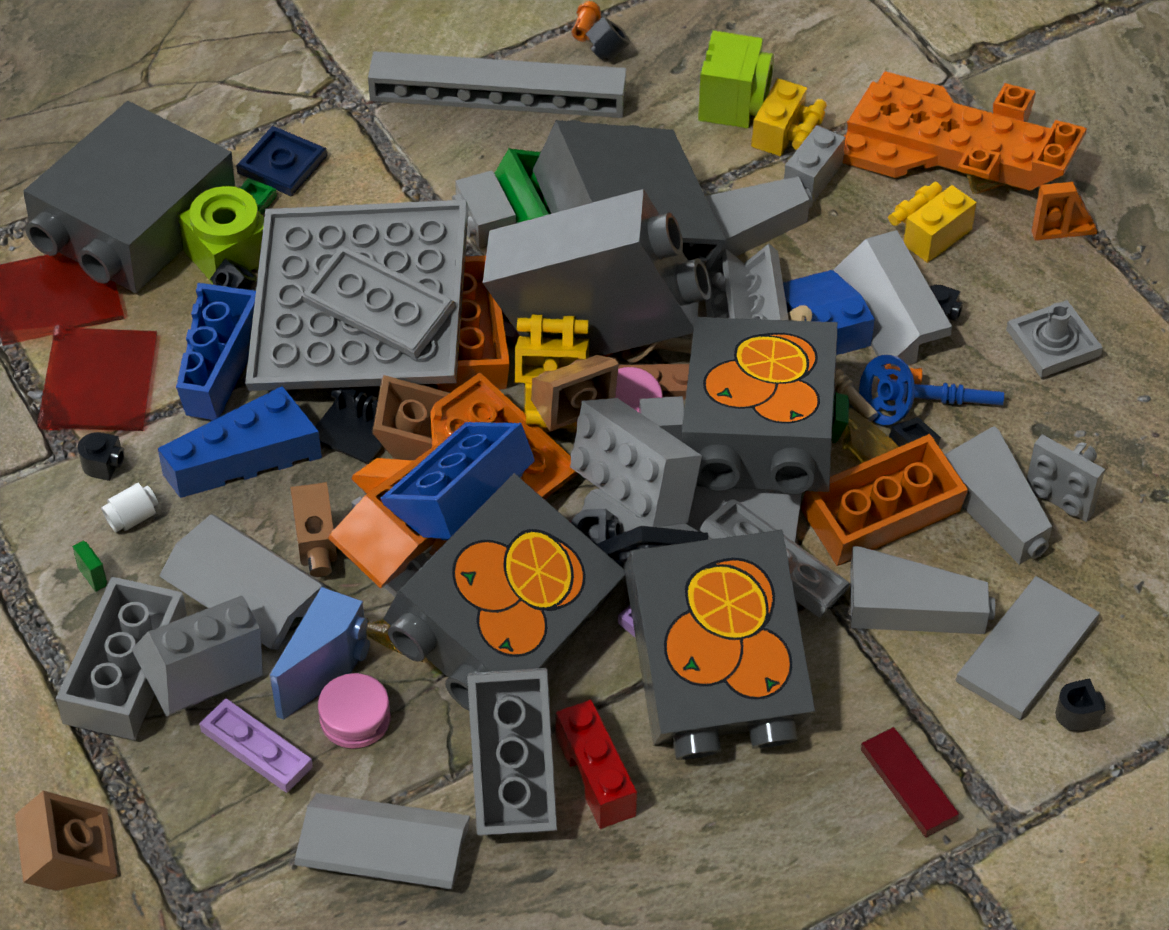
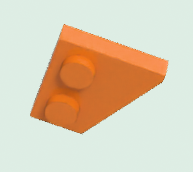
M1074 182L1040 185L1031 230L1034 241L1097 234L1094 220Z

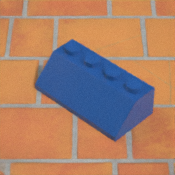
M465 422L381 497L383 505L422 537L440 538L444 541L449 540L514 473L519 478L522 477L524 471L535 461L522 423Z

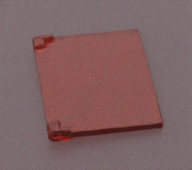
M60 252L53 256L42 255L0 264V336L3 346L125 319L116 283L112 280L107 283H99L85 273L79 262Z
M71 325L55 326L37 426L43 430L68 428L143 431L157 342V331L74 328Z

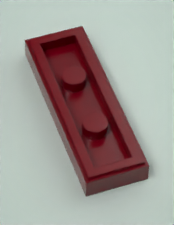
M895 727L862 742V753L925 838L958 821V811Z

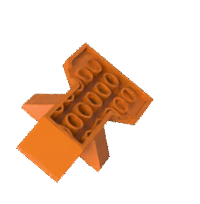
M884 71L878 82H871L847 121V133L844 136L846 138L843 164L894 178L906 175L907 169L921 165L927 169L938 165L1022 189L1033 190L1064 175L1086 134L1087 128L1055 120L1051 128L1029 123L1028 119L1036 94L1034 90L1005 83L993 103V113L954 103L944 86Z
M480 372L434 404L430 412L431 449L414 461L376 458L353 474L351 478L366 495L331 532L328 539L380 589L404 572L409 562L430 546L432 548L429 553L433 556L447 542L440 538L422 537L384 506L381 497L465 422L522 423L535 461L524 471L520 479L544 500L578 474L570 468L571 456L538 425H526V414Z

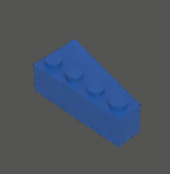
M197 283L196 304H193L191 315L193 320L191 329H188L186 336L187 349L186 353H183L176 389L186 416L215 420L220 417L248 362L256 291Z
M283 386L158 448L162 474L180 498L225 486L226 480L240 477L246 480L257 477L258 471L277 466L278 470L292 467V462L308 458L310 462L322 458L319 431Z

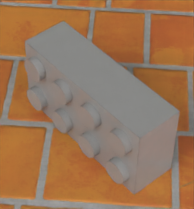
M618 398L582 401L580 415L577 420L574 448L571 452L570 468L651 527L688 523L702 455Z
M111 577L56 697L63 724L130 740L136 739L155 694L131 649L148 631L187 617L183 592Z
M547 668L468 673L477 835L557 830Z

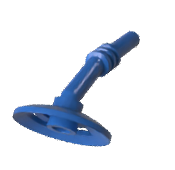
M880 355L872 359L865 367L859 385V394L878 412V416L873 421L881 425H893L905 418L912 407L914 398L941 400L942 404H946L949 401L951 405L956 401L957 405L967 402L1003 406L1004 392L967 389L962 384L958 388L955 384H951L948 387V383H943L942 386L914 384L913 375L908 365L894 355ZM894 364L900 368V371L897 369H885L884 365ZM889 375H896L898 379H891ZM876 376L880 379L877 388L878 397L873 399L872 383ZM887 401H895V405L891 406L887 404ZM882 408L886 411H896V415L886 416L880 410Z

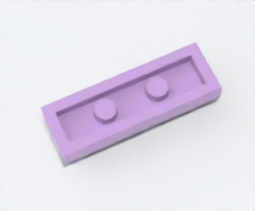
M227 698L199 723L202 733L286 793L313 767L310 757Z

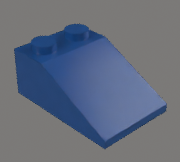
M834 270L783 282L788 313L798 306L805 305L812 311L811 321L838 322L837 355L871 346L875 319L862 295Z

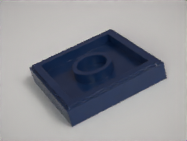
M272 126L236 165L237 173L276 188L277 191L292 197L325 160L327 148Z

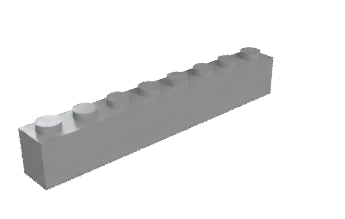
M373 51L368 74L370 101L623 118L626 68Z

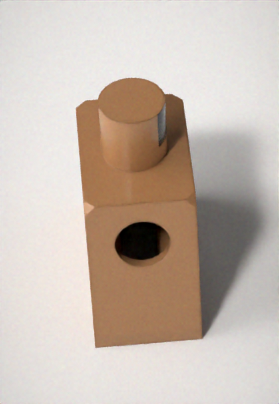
M327 482L290 487L301 565H308L309 573L313 577L327 576L332 572L331 562L337 560L336 546L328 539L334 528Z

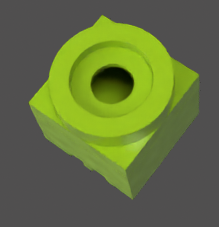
M712 31L709 48L706 52V61L703 63L700 74L698 121L749 128L751 116L757 115L771 90L774 53L762 52L763 38Z
M221 186L209 189L195 198L189 210L178 215L184 252L209 280L225 258L241 264L250 271L253 269L259 270L264 216L258 211L255 199L247 191L236 186Z

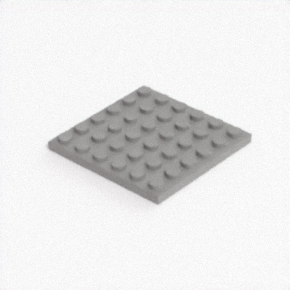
M467 200L265 209L245 382L248 390H275L281 386L285 390L380 386L383 375L415 384L457 383L469 212ZM341 245L454 300L455 309L417 359L303 301L301 295Z

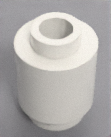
M136 483L107 500L108 504L101 507V510L114 532H118L121 529L127 531L155 515L154 506L158 505V500L148 485L143 488L139 483Z

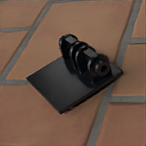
M350 387L333 388L331 396L335 398V402L315 426L319 431L320 443L369 464L383 446L372 433L378 400L373 395L368 397L364 391L357 393L356 390Z

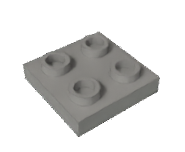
M1068 300L1054 303L1049 307L1009 320L1007 323L1006 331L1041 378L1101 356L1103 347Z
M1042 434L1034 443L1027 475L1028 484L1037 497L1044 498L1062 508L1069 515L1076 516L1087 522L1094 514L1105 472L1104 468L1093 463L1097 458L1095 449L1089 446L1083 454L1082 451L1087 443L1081 442L1072 451Z

